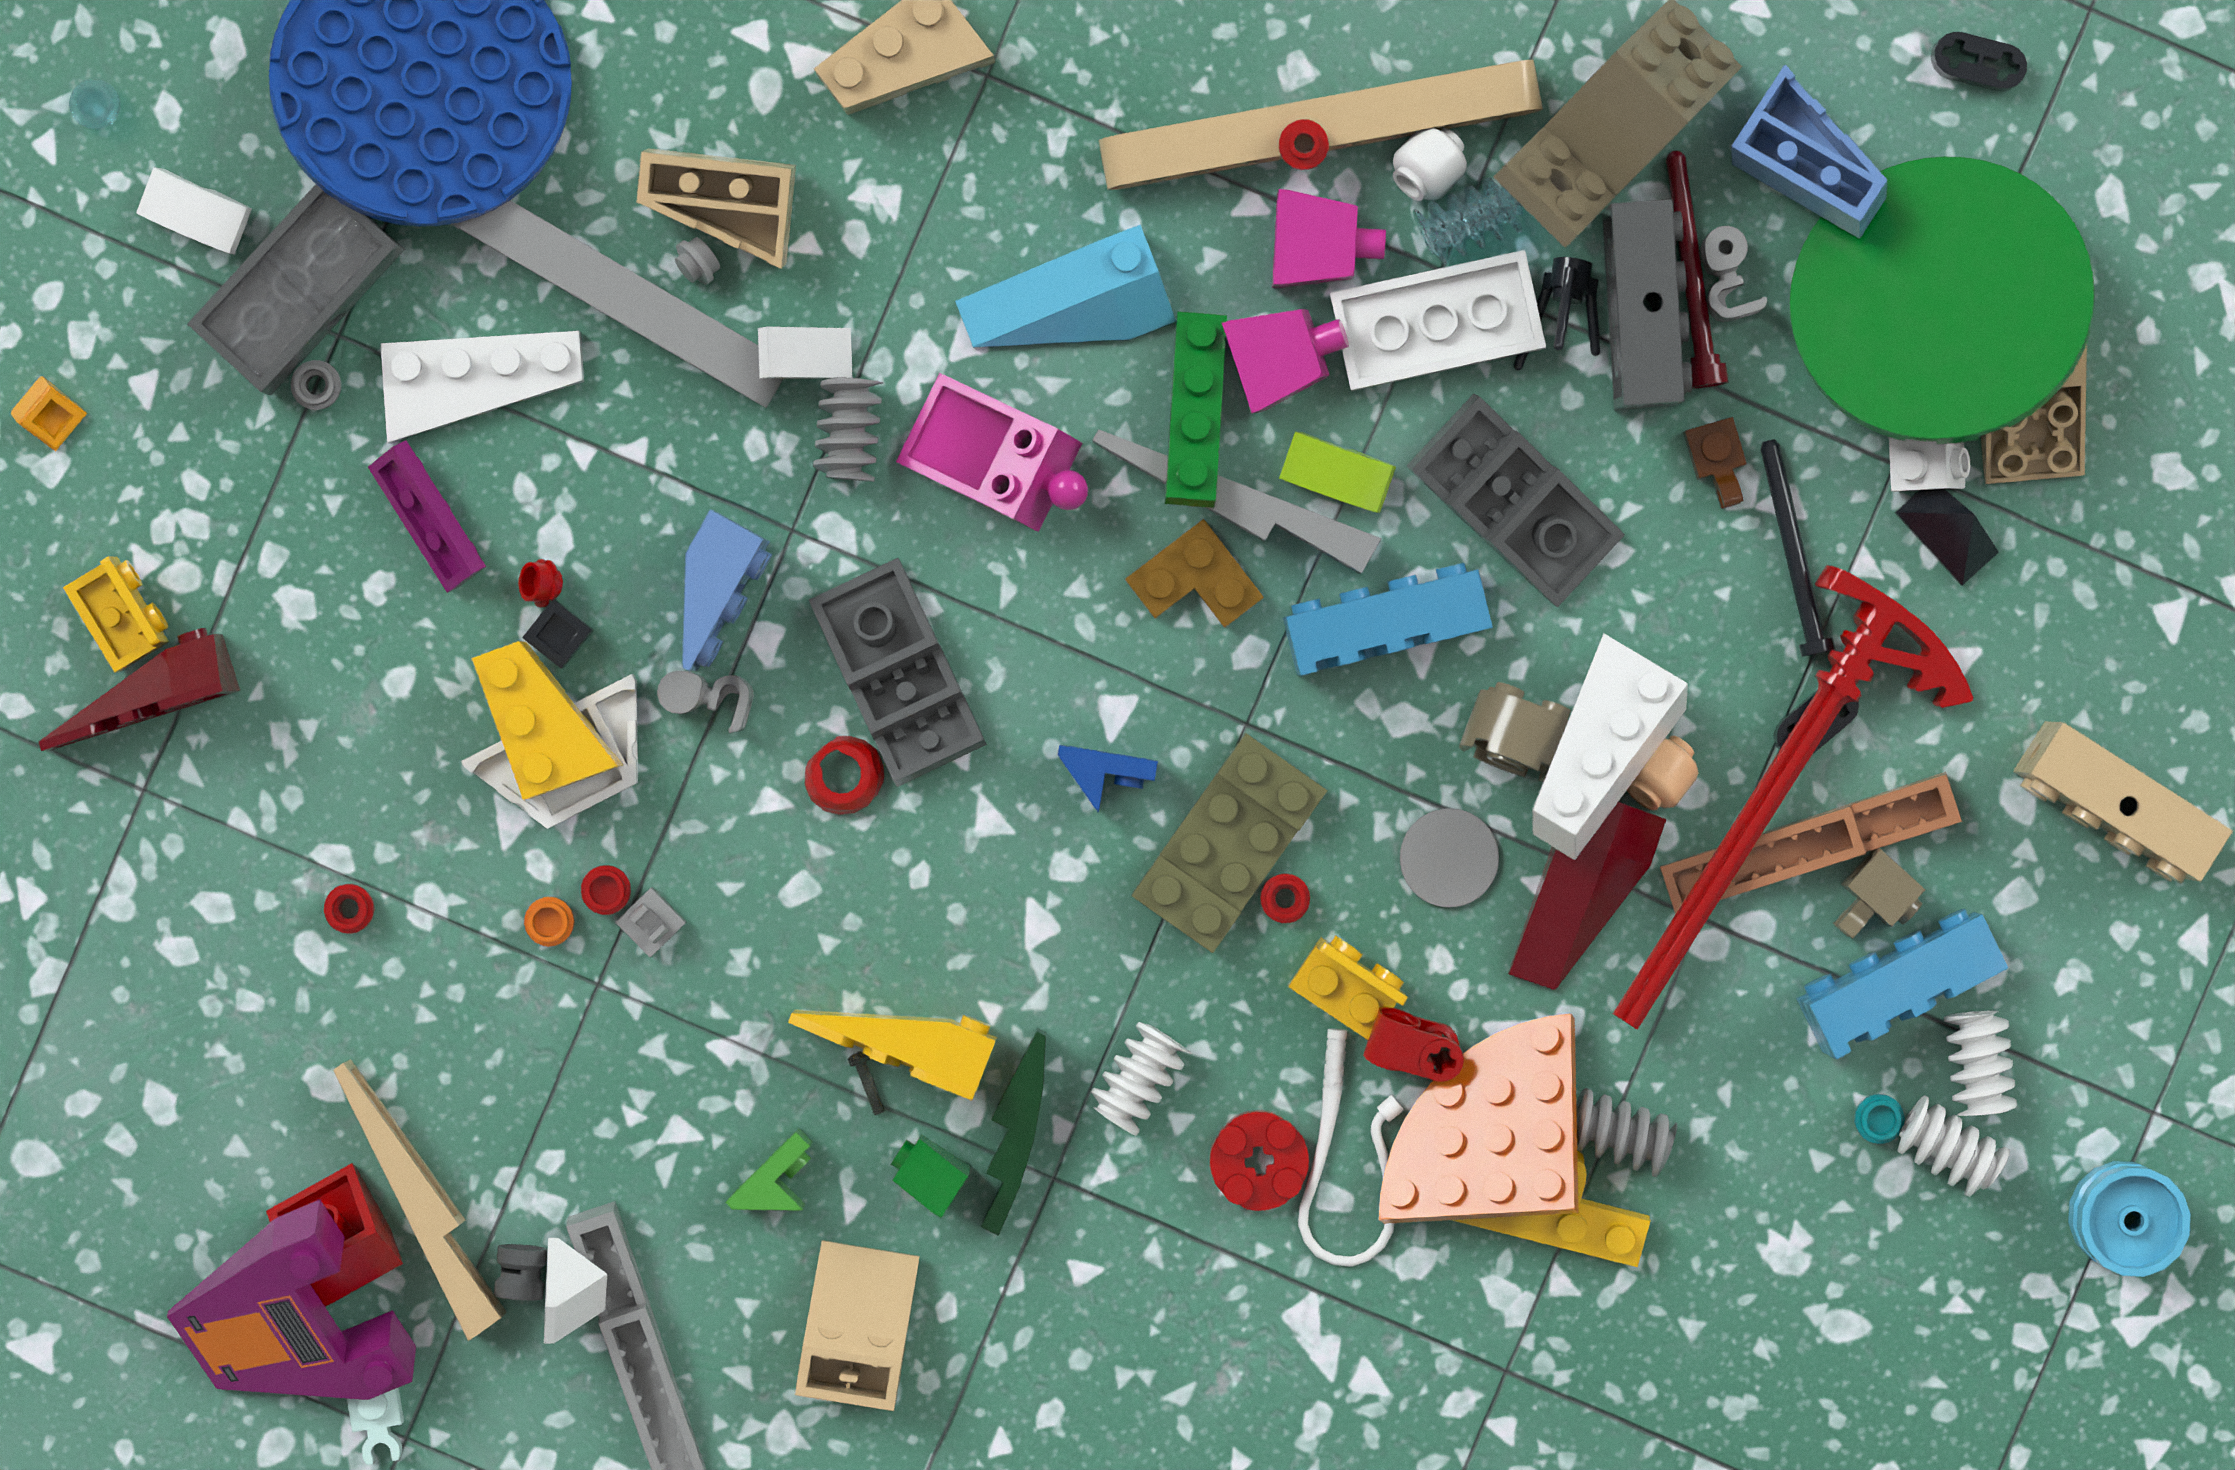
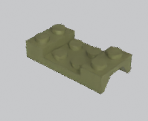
M1245 733L1134 889L1131 896L1213 953L1295 834L1300 831L1328 790Z

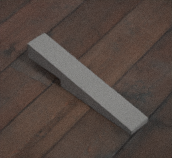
M1098 429L1092 440L1094 444L1166 485L1167 455ZM1219 475L1217 477L1215 508H1207L1262 541L1266 540L1273 526L1276 525L1359 574L1365 569L1382 539Z
M613 1201L569 1216L566 1228L574 1250L607 1273L605 1311L598 1314V1324L651 1470H706L616 1202Z

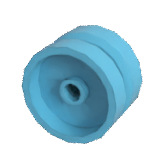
M2113 1161L2094 1168L2078 1182L2069 1201L2068 1224L2075 1243L2091 1260L2122 1276L2145 1277L2165 1270L2181 1255L2190 1236L2191 1214L2184 1194L2168 1177L2136 1162ZM2129 1212L2135 1216V1220L2130 1226L2124 1224V1218Z

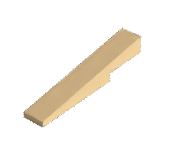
M350 1059L333 1071L467 1340L470 1341L501 1319L507 1311L497 1297L494 1296L490 1287L450 1233L462 1224L465 1218Z

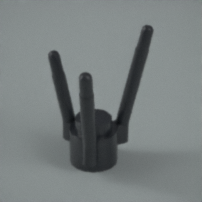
M1556 257L1553 259L1552 272L1544 273L1537 307L1541 321L1552 292V299L1560 302L1554 340L1555 350L1560 351L1564 347L1571 304H1581L1583 296H1585L1590 351L1593 356H1598L1600 354V333L1596 296L1599 280L1591 278L1592 263L1583 259L1572 257ZM1529 352L1517 355L1513 365L1515 370L1523 368Z

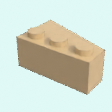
M901 0L816 66L814 70L825 87L846 114L849 115L906 95L910 91L951 79V77L991 65L995 63V58L951 0Z

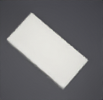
M758 328L760 378H852L851 328Z

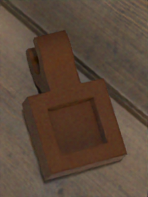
M1733 417L1685 430L1683 433L1697 480L1712 476L1721 509L1743 502L1741 488L1733 469L1747 465Z

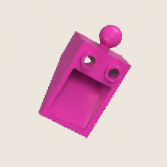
M939 373L896 460L897 463L1039 532L1052 504L1063 510H1074L1080 507L1088 496V485L1084 477L1070 470L1082 442L1054 426Z

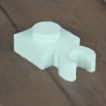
M399 1388L369 1400L347 1399L352 1432L367 1430L368 1439L362 1448V1457L366 1465H371L376 1461L374 1446L378 1443H384L390 1448L392 1461L399 1460L402 1455V1444L400 1439L391 1432L390 1427L401 1425L404 1422Z

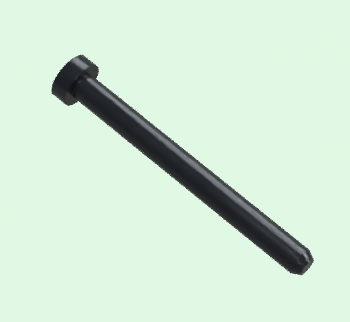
M1775 439L1764 441L1760 448L1806 641L1805 644L1799 645L1801 657L1834 650L1836 648L1833 637L1825 639L1780 444Z

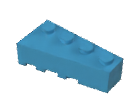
M1465 563L1436 569L1437 580L1418 584L1417 576L1412 575L1388 581L1389 592L1370 596L1368 587L1340 593V604L1324 608L1321 606L1320 599L1291 605L1293 615L1284 617L1283 622L1297 676L1493 628L1479 570L1467 572Z
M1966 909L1955 911L1938 921L1940 929L1924 937L1920 930L1896 940L1893 943L1896 950L1881 958H1878L1876 952H1873L1851 962L1849 967L1852 972L1834 980L1831 974H1827L1806 984L1804 988L1807 994L1796 999L1821 1051L1834 1059H1838L1851 1052L1847 1042L1853 1039L1856 1043L1867 1039L1869 1041L1874 1040L1889 1032V1028L1892 1027L1891 1019L1898 1016L1901 1021L1916 1018L1937 1005L1935 998L1943 994L1946 999L1955 997L2008 969L1983 914L1973 912L1968 915Z

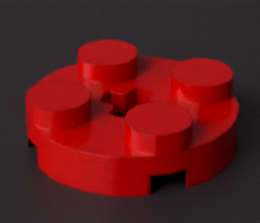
M1252 1110L1234 1116L1219 1131L1210 1150V1169L1216 1186L1229 1202L1249 1210L1264 1211L1284 1205L1300 1192L1308 1173L1309 1154L1302 1134L1290 1121L1271 1111ZM1262 1147L1264 1154L1273 1155L1274 1157L1273 1164L1266 1165V1173L1256 1174L1254 1167H1246L1245 1158L1253 1156V1148Z

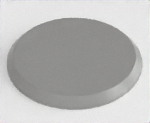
M1439 809L1419 818L1407 831L1400 850L1401 871L1408 886L1424 901L1441 907L1463 906L1478 899L1492 884L1499 864L1498 846L1489 827L1475 815L1460 809Z

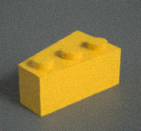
M518 641L472 658L523 800L541 796L624 765L596 732L586 716L580 712L565 693L563 687L527 642Z

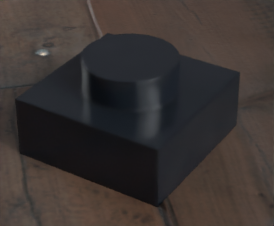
M554 599L522 638L559 668L563 669L594 630Z

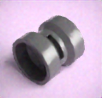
M523 1244L498 1245L497 1262L501 1265V1274L495 1280L494 1296L511 1300H542L544 1298L545 1283L540 1279L541 1268L546 1264L547 1248Z

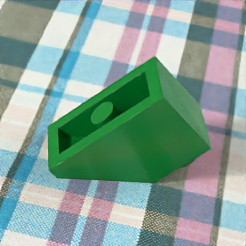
M922 1134L915 1144L906 1139L891 1162V1165L898 1169L892 1181L940 1218H942L967 1179L971 1168L969 1164Z

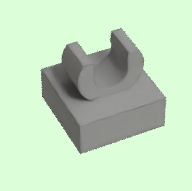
M651 887L615 923L649 957H652L687 921Z

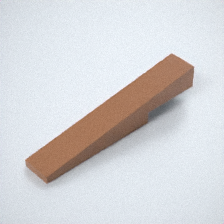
M1946 772L1763 832L1720 900L1962 822ZM1717 848L1660 866L1675 914Z

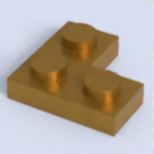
M1204 519L1125 579L1154 618L1195 589L1224 628L1264 598Z

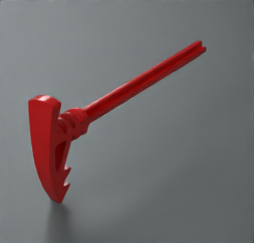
M1826 565L1815 582V586L1860 601L1861 604L1853 615V620L1858 627L1855 632L1844 630L1840 635L1845 648L1842 652L1831 650L1828 654V660L1833 667L1829 672L1818 670L1815 678L1819 684L1816 694L1612 1013L1637 1030L1843 705L1849 702L1857 703L1862 696L1856 686L1859 680L1871 682L1874 672L1869 664L1872 660L1912 668L1914 674L1907 684L1908 689L1920 692L1939 687V691L1932 701L1935 706L1945 708L1973 701V695L1964 674L1952 654L1937 635L1898 602L1845 570ZM1895 624L1921 647L1919 654L1882 646Z

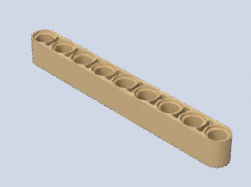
M1522 60L1114 135L1100 139L1099 147L1107 190H1118L1283 160L1278 146L1280 135L1288 124L1300 119H1307L1318 123L1328 136V151L1408 137L1412 136L1416 131L1424 129H1451L1527 115L1541 111L1543 107L1534 60ZM1301 135L1295 139L1294 146L1298 152L1308 153L1313 149V141L1309 136Z

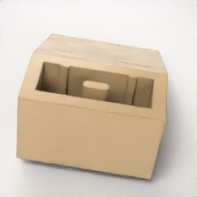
M2087 344L2073 373L2046 404L2010 428L2006 426L1981 436L1984 480L1986 484L2085 475Z
M822 1240L795 1395L894 1411L920 1256Z

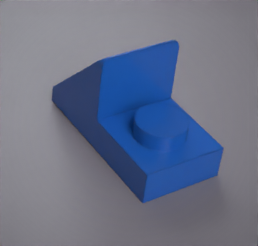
M1059 745L1058 750L1059 758L1097 812H1099L1105 773L1115 774L1114 784L1143 789L1144 779L1155 781L1157 760Z

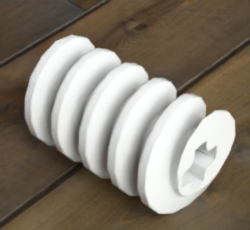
M1999 1011L1963 1012L1944 1017L1945 1022L1959 1025L1960 1027L1959 1031L1946 1036L1947 1042L1958 1044L1962 1047L1961 1051L1948 1056L1949 1062L1964 1066V1070L1950 1076L1952 1082L1966 1086V1090L1952 1096L1953 1101L1967 1104L1968 1110L1957 1114L1959 1116L1998 1114L2007 1112L2017 1106L2015 1098L2002 1095V1093L2014 1088L2015 1080L2000 1075V1073L2013 1067V1060L1998 1055V1053L2011 1047V1040L1996 1036L1997 1033L2009 1027L2007 1019L1994 1016Z
M1141 1022L1137 1023L1136 1028L1143 1036V1041L1140 1042L1127 1038L1124 1042L1133 1054L1132 1057L1127 1058L1116 1055L1113 1058L1122 1071L1120 1075L1106 1071L1102 1075L1110 1086L1109 1091L1093 1088L1091 1091L1099 1103L1098 1107L1094 1108L1104 1117L1137 1136L1140 1129L1132 1117L1148 1120L1151 1115L1143 1101L1159 1103L1162 1099L1154 1084L1170 1087L1173 1079L1165 1068L1182 1070L1184 1063L1176 1052L1191 1053L1159 1029Z
M1922 1096L1905 1119V1123L1899 1133L1901 1139L1897 1151L1903 1154L1913 1145L1916 1146L1918 1149L1914 1162L1918 1165L1928 1157H1933L1934 1162L1931 1173L1935 1176L1946 1167H1949L1951 1172L1948 1184L1954 1186L1962 1178H1966L1968 1181L1964 1194L1968 1197L1980 1188L1983 1190L1988 1188L2006 1165L2010 1149L2003 1147L1995 1152L1996 1140L1987 1136L1978 1141L1979 1130L1972 1125L1961 1131L1962 1119L1956 1115H1952L1944 1121L1946 1115L1945 1108L1936 1104L1928 1109L1929 1097Z

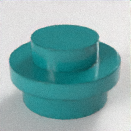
M1873 1094L1864 1098L1857 1106L1854 1114V1123L1858 1133L1864 1139L1875 1144H1884L1891 1142L1899 1136L1900 1130L1905 1123V1116L1901 1105L1894 1098L1885 1094Z

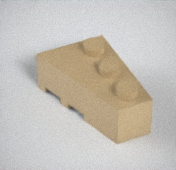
M648 148L641 152L637 203L689 227L699 229L737 249L740 248L782 269L787 263L796 165Z

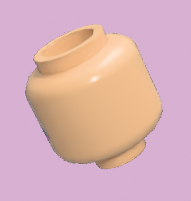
M1672 735L1669 739L1665 738L1629 786L1627 792L1634 800L1650 810H1657L1659 807H1675L1696 781L1699 774L1697 765L1692 759L1694 750L1687 742L1677 736Z

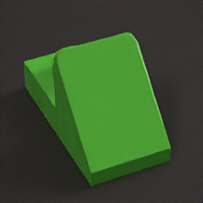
M798 1128L725 1203L732 1210H803L805 1203L779 1177L785 1173L791 1179L811 1159L805 1151L813 1141Z

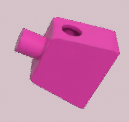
M1279 189L1276 205L1272 288L1353 279L1355 258L1384 259L1386 229L1357 228L1358 206L1287 189Z
M1307 309L1229 320L1222 323L1251 413L1266 411L1327 378L1329 370L1324 355L1349 347L1348 338L1340 319L1314 327Z

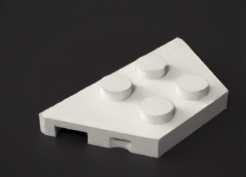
M630 674L574 703L594 726L596 732L611 751L624 764L623 766L528 800H523L502 741L462 760L464 768L491 785L510 802L521 807L529 816L547 829L637 784V680L634 674Z

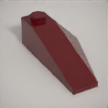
M205 627L178 635L177 638L180 645L162 651L38 741L41 751L55 750L240 691L223 634L208 635Z
M1617 802L1575 860L1556 848L1551 847L1508 974L1556 990L1651 866L1667 819Z

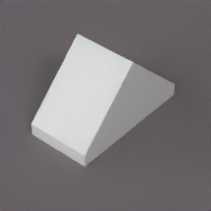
M549 1237L546 1267L544 1343L554 1344L605 1311L607 1273L561 1239Z

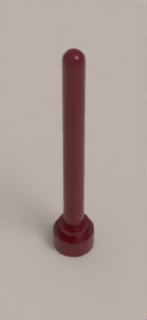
M1674 150L1667 155L1666 164L1673 212L1681 211L1683 223V239L1678 242L1680 260L1685 265V294L1695 357L1690 358L1692 389H1701L1728 384L1729 380L1726 363H1721L1720 354H1714L1686 157L1681 151Z

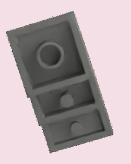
M1473 394L1406 466L1475 533L1556 607L1572 593L1625 536L1558 468L1552 466L1519 432L1513 430L1476 394Z
M899 558L809 599L847 686L855 698L865 723L897 787L987 745Z

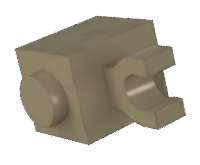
M1881 849L1871 850L1841 883L1856 900L1833 924L1847 937L1852 939L1873 915L1885 925L1892 927L1897 921L1903 925L1922 906V902L1918 898L1925 889Z

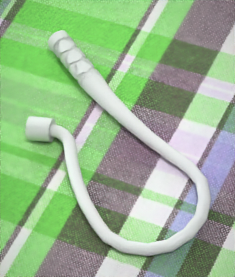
M1329 1028L1327 1033L1328 1040L1326 1046L1328 1047L1325 1056V1079H1323L1324 1088L1319 1137L1313 1165L1299 1206L1298 1227L1304 1243L1316 1257L1332 1265L1353 1267L1370 1261L1385 1248L1394 1232L1395 1223L1384 1224V1229L1377 1242L1365 1252L1352 1257L1334 1255L1322 1249L1313 1238L1308 1226L1309 1208L1332 1140L1342 1094V1077H1344L1343 1065L1347 1043L1345 1040H1347L1348 1030ZM1390 1095L1377 1106L1379 1112L1371 1123V1136L1377 1151L1382 1176H1384L1389 1155L1382 1137L1381 1126L1385 1120L1390 1122L1404 1111V1108L1393 1095Z

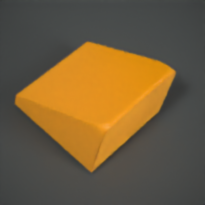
M43 376L37 379L11 411V415L19 425L54 451H57L87 414L85 410Z

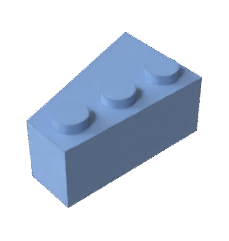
M1784 65L1732 144V165L1860 239L1886 199L1887 179L1847 134L1844 135L1826 114V110L1816 99L1813 100L1795 79L1792 71Z

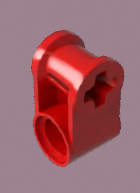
M1392 1007L1379 1008L1363 1054L1366 1060L1387 1070L1403 1071L1439 1082L1452 1080L1460 1073L1464 1064V1056L1459 1046L1457 1034L1450 1026L1416 1017L1400 1009ZM1441 1047H1447L1448 1051L1440 1050ZM1430 1053L1438 1054V1055H1437V1057H1431V1054H1430Z

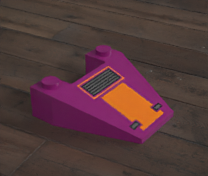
M321 1200L275 1218L168 1310L167 1318L216 1389L369 1400L413 1381L416 1345L393 1310L341 1331L311 1287V1283L340 1272L344 1235Z

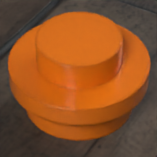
M543 897L536 900L529 906L524 918V926L528 936L537 944L549 947L566 941L571 935L575 923L574 914L570 906L565 901L556 897Z

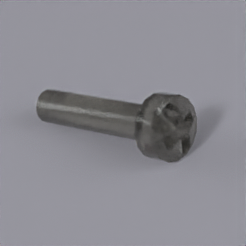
M858 1051L847 1060L850 1067H856L873 1114L878 1115L885 1112V1108L867 1064V1061L871 1058L862 1053V1051Z

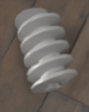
M833 377L821 381L820 387L834 394V397L819 401V408L832 414V417L817 421V428L829 433L830 437L815 441V448L827 453L828 457L814 460L813 467L826 473L827 478L866 482L875 481L874 476L861 471L862 466L876 463L877 457L863 451L864 446L878 443L879 437L866 432L865 427L880 423V417L868 412L867 407L882 403V397L869 392V387L883 384V382L847 377Z
M1588 1088L1583 1089L1576 1103L1577 1151L1582 1152L1589 1141L1595 1142V1157L1601 1158L1608 1147L1614 1148L1615 1164L1619 1165L1629 1153L1632 1154L1633 1170L1638 1171L1646 1160H1650L1652 1176L1657 1177L1670 1155L1677 1131V1122L1669 1130L1668 1116L1660 1113L1650 1124V1112L1645 1107L1638 1109L1631 1118V1105L1624 1100L1612 1112V1098L1609 1095L1604 1094L1593 1105V1091Z

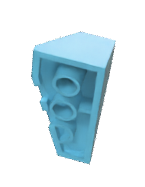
M1141 225L1091 243L955 301L973 348L1131 340L1176 322Z

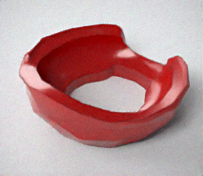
M837 736L834 740L824 745L808 761L805 768V788L811 801L823 811L837 815L855 813L867 807L878 795L884 782V765L877 749L867 741L852 736ZM836 750L854 758L861 769L859 784L847 793L831 791L823 780V771L820 764L828 754Z

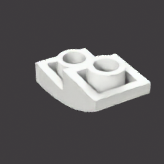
M153 167L136 213L198 242L235 255L252 208L216 190L202 188L166 169Z

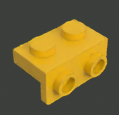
M108 556L100 561L101 565L64 586L63 589L114 673H119L167 644L169 640L163 631L168 628V624L158 607L153 602L147 605L137 590L143 584L128 560L121 563L118 557Z

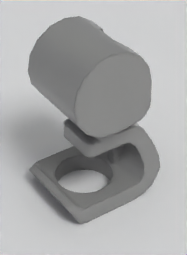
M1729 225L1720 226L1712 230L1702 241L1700 248L1705 272L1719 278V282L1709 289L1706 299L1708 313L1716 321L1730 322L1757 314L1765 308L1767 303V297L1763 296L1757 301L1727 308L1726 296L1744 284L1743 277L1741 275L1737 276L1736 270L1738 265L1745 259L1748 251L1747 240L1744 234L1737 228Z
M673 671L661 679L657 689L660 704L665 710L676 714L693 712L702 704L707 705L709 710L717 711L726 695L729 693L740 695L731 727L728 729L729 733L745 729L754 698L752 686L743 677L737 675L720 677L714 682L713 687H709L706 679L700 674L690 671Z

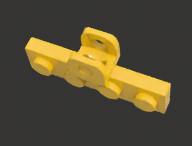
M1577 1151L1579 1213L1452 1220L1638 1267L1651 1222L1649 1215L1582 1199L1586 1183V1167L1583 1153Z

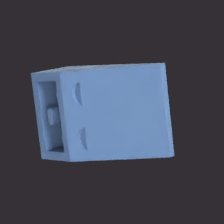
M711 509L685 556L683 668L688 671H698L701 665L703 667L711 666L724 642L717 638L725 621L732 624L735 623L748 600L747 597L741 594L749 578L759 580L772 557V554L765 551L770 541Z

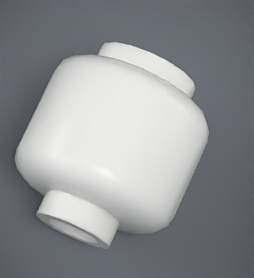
M1436 128L1416 131L1394 154L1393 166L1395 171L1393 172V178L1397 186L1407 196L1417 201L1423 199L1435 201L1442 198L1466 171L1467 162L1462 152L1464 150L1462 140L1447 128H1443L1441 131Z

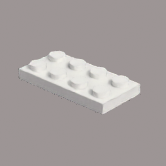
M1525 250L1330 293L1335 320H1341L1349 342V347L1342 349L1351 391L1546 349Z

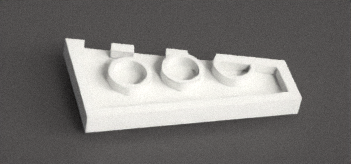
M580 331L381 344L387 443L389 444L475 415L485 414L500 407L584 382Z

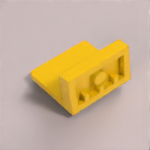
M1335 935L1331 943L1320 937L1288 987L1369 1040L1379 1008H1394L1397 1003L1403 1006L1408 999L1406 994L1400 990L1404 982L1378 963H1376L1372 971L1358 961L1363 954Z

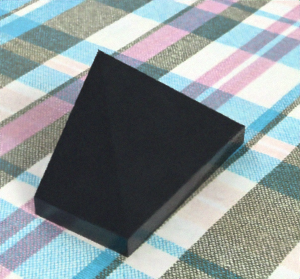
M1945 489L1918 490L1894 512L1960 586L1964 585L1999 553L1975 514Z

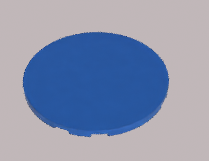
M290 0L280 18L270 52L269 90L273 115L280 135L299 167L326 194L344 206L371 218L398 225L423 227L460 223L493 211L513 199L540 174L552 157L565 128L570 107L572 81L568 46L562 28L558 25L545 0Z

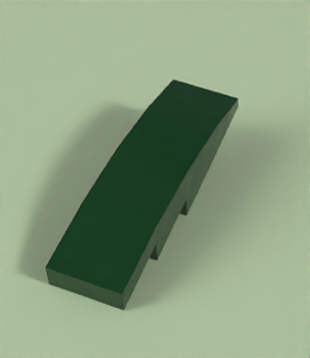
M1037 1028L991 1118L992 1121L1008 1129L986 1171V1174L1002 1181V1184L982 1221L981 1227L998 1236L1019 1191L1035 1139L1044 1087L1046 1032Z

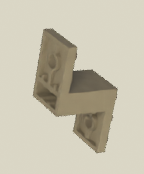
M1668 0L1600 67L1554 117L1496 173L1494 178L1566 248L1615 196L1691 121L1742 66L1734 59L1733 53L1724 43L1715 40L1698 23L1696 16L1691 10L1679 5L1675 0Z

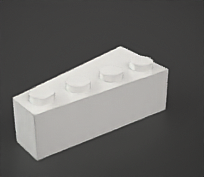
M1603 634L1534 805L1533 835L1575 860L1686 711L1688 683Z

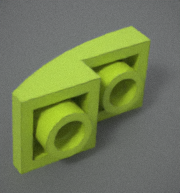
M1295 431L1279 479L1333 499L1380 513L1396 466L1356 450L1345 449L1304 432Z

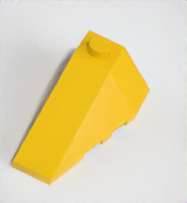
M794 1010L788 1021L790 1024L841 1046L853 1048L855 1045L863 1048L862 1053L880 1063L899 1067L900 1064L910 1067V1076L969 1100H973L997 1038L988 1034L990 1025L963 1015L961 1021L958 1022L945 1018Z

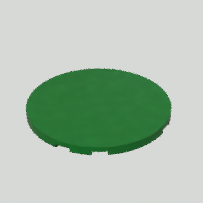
M1931 157L1904 162L1880 171L1887 179L1886 199L1861 238L1855 237L1825 218L1820 217L1805 240L1796 261L1791 281L1790 318L1794 339L1809 376L1823 395L1847 417L1876 433L1901 441L1909 439L1936 442V445L1962 443L1978 440L1979 436L1997 431L2006 426L2010 428L2035 413L2061 389L2073 373L2089 339L2095 302L2094 278L2090 257L2079 230L2066 210L2037 183L2016 171L1985 160L1967 157Z

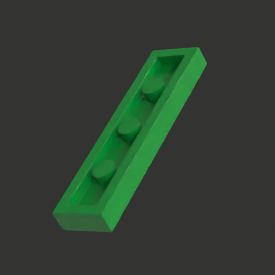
M1177 312L1164 504L1215 508L1226 334L1222 323L1227 321V315Z

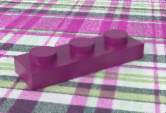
M407 440L391 447L368 466V469L447 593L460 587L486 567L477 553L476 547L463 531L451 512L450 506L439 493L424 469L421 460L415 455Z

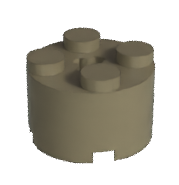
M1496 682L1495 688L1489 687L1488 690H1480L1459 748L1465 752L1474 746L1476 748L1474 758L1518 776L1526 777L1528 769L1540 771L1538 781L1544 782L1569 721L1568 718L1571 710L1547 700H1543L1541 706L1524 700L1525 692L1502 682Z

